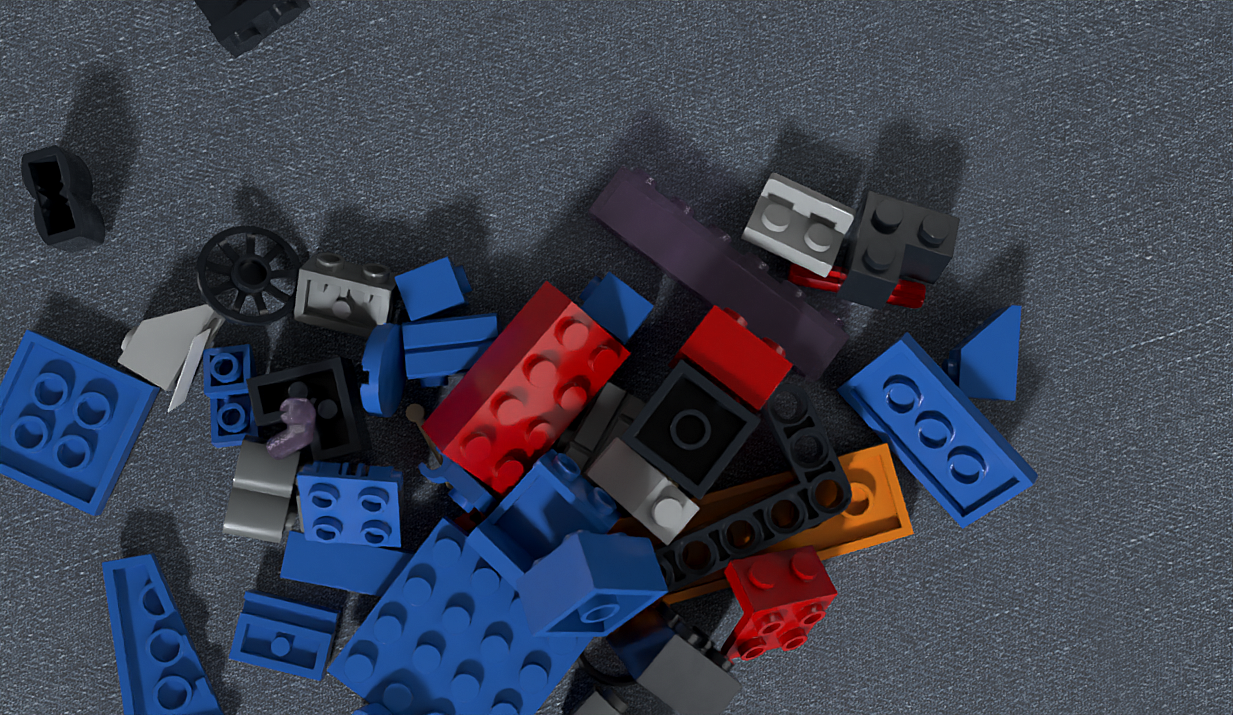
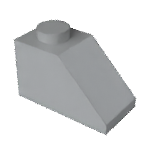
M208 304L143 320L139 326L133 327L125 336L121 345V349L124 351L117 362L162 389L175 391L194 337L211 328L204 349H208L225 318L217 314Z
M615 437L585 472L667 546L700 509L665 476L618 437Z

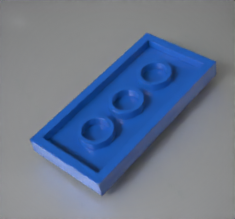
M908 332L848 377L836 389L879 438L888 444L889 449L962 529L1034 485L1038 474Z

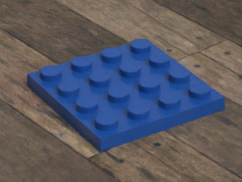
M444 515L326 671L370 704H381L393 715H535L593 637L532 636L519 592L465 541L470 534Z

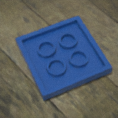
M27 329L0 385V474L92 516L101 515L161 387L42 333Z

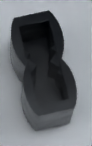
M57 145L23 154L21 174L26 189L35 199L34 221L42 240L48 246L71 253L104 244V219L99 208L91 200L93 181L85 162L79 156Z

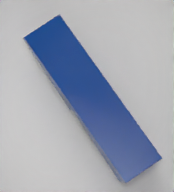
M301 529L289 530L280 578L383 597L417 551L400 547H373L361 544L305 540V533H301Z

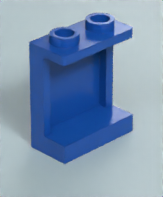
M553 448L534 463L533 468L487 519L479 524L465 539L517 591L515 581L532 568L534 561L549 555L563 544L562 540L565 536L578 530H589L593 534H606L622 516L616 509L615 501L606 491L598 487L594 488L580 475V468L570 457L563 453L558 454Z

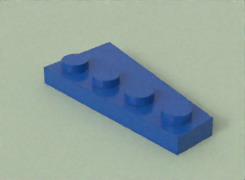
M155 553L102 562L124 715H224Z

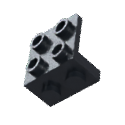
M194 0L211 24L208 28L217 41L235 58L258 46L263 39L280 27L291 23L303 11L311 7L307 0Z

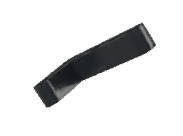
M785 383L778 385L762 406L764 417L794 481L676 535L668 546L664 542L652 546L658 563L662 564L665 568L664 580L668 592L664 595L728 566L732 560L746 558L839 515L849 506L852 498L850 483L808 394L797 384ZM783 391L792 394L797 401V410L788 419L781 418L774 410V400ZM809 435L817 444V453L812 460L803 463L796 457L794 447L800 437ZM830 479L837 487V497L831 504L822 506L816 500L815 489L820 482ZM780 500H789L794 506V517L786 525H775L771 519L772 507ZM744 520L751 526V537L743 545H732L727 540V529L734 521ZM691 541H702L708 546V556L699 565H689L682 558L684 547Z

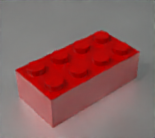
M546 281L421 427L443 454L501 495L507 497L533 468L534 463L547 452L631 353L573 301Z

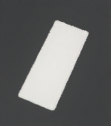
M211 328L194 337L168 412L185 402Z

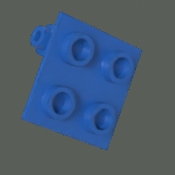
M315 460L313 465L305 464L303 472L298 471L297 479L305 540L322 543L361 544L373 547H401L399 491H402L403 471H395L394 466H370L368 476L366 477V466L359 463L356 475L353 476L351 475V463L344 462L341 471V463L321 462V460Z

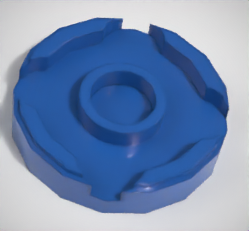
M383 323L384 325L378 324L372 330L366 343L362 365L363 371H369V384L362 383L360 394L362 405L369 416L391 418L397 411L406 383L405 349L402 325Z

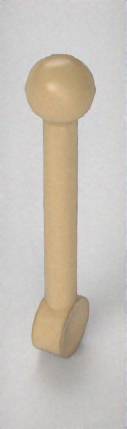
M411 404L406 409V416L410 421L416 422L441 466L443 456L435 449L436 445L421 427L425 422V409L419 404ZM445 482L446 486L452 490L453 486L449 482Z

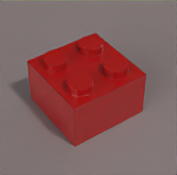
M714 305L668 366L674 369L682 359L748 411L755 414L761 409L793 364L784 358L786 351L775 341L767 337L759 339L746 329L747 321L736 311L728 307L722 310Z

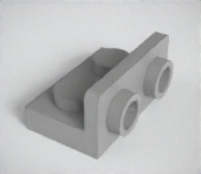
M771 173L756 202L741 239L826 278L833 267L844 235L855 218L856 211L784 176Z

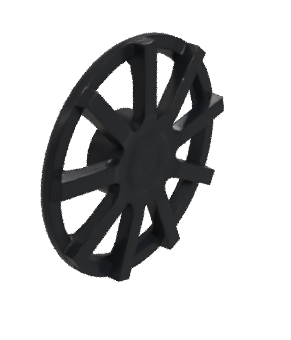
M235 226L220 231L209 239L202 248L195 267L200 297L217 314L227 319L226 322L247 326L263 325L264 327L282 319L295 307L299 269L302 267V264L291 245L279 235L261 227ZM246 233V255L240 257L229 245L226 238L235 234ZM256 234L265 236L277 243L264 257L255 254ZM216 244L233 263L232 266H225L207 260L209 253ZM284 249L291 258L294 268L272 270L269 263ZM205 270L229 276L230 279L223 284L209 289ZM296 278L292 296L271 284V280ZM236 289L238 295L231 310L223 306L215 298L220 294ZM262 293L270 294L285 305L269 314ZM251 295L253 297L259 316L239 314L246 296Z

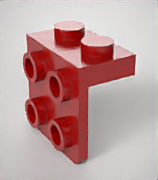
M813 545L729 562L724 573L744 614L720 650L730 659L740 657L741 660L747 661L759 657L767 650L781 647L783 651H790L807 641V634L817 622L825 617V610L838 594Z

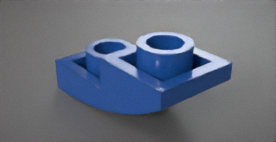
M245 344L204 349V394L210 398L211 444L217 448L239 446L242 444L246 434L263 438V426H256L246 379L257 376L252 346Z

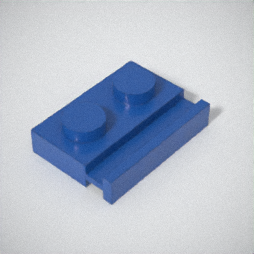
M253 589L245 591V602L243 610L239 615L229 659L318 681L324 679L341 611Z

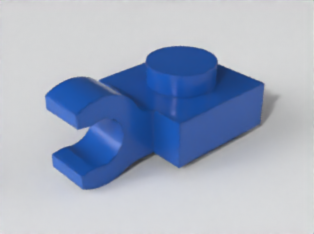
M436 446L435 449L443 456L442 465L438 469L432 470L421 462L418 465L421 474L433 483L449 482L453 489L448 495L467 513L475 507L488 517L500 502L462 466L443 454Z

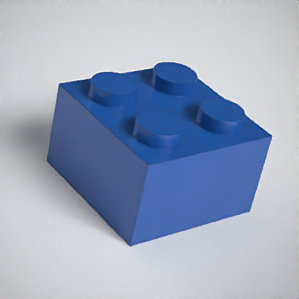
M578 530L565 536L562 540L563 544L549 555L534 561L532 568L515 581L531 635L534 637H606L668 592L649 538L627 536L626 533H614L611 535L593 534L589 530Z

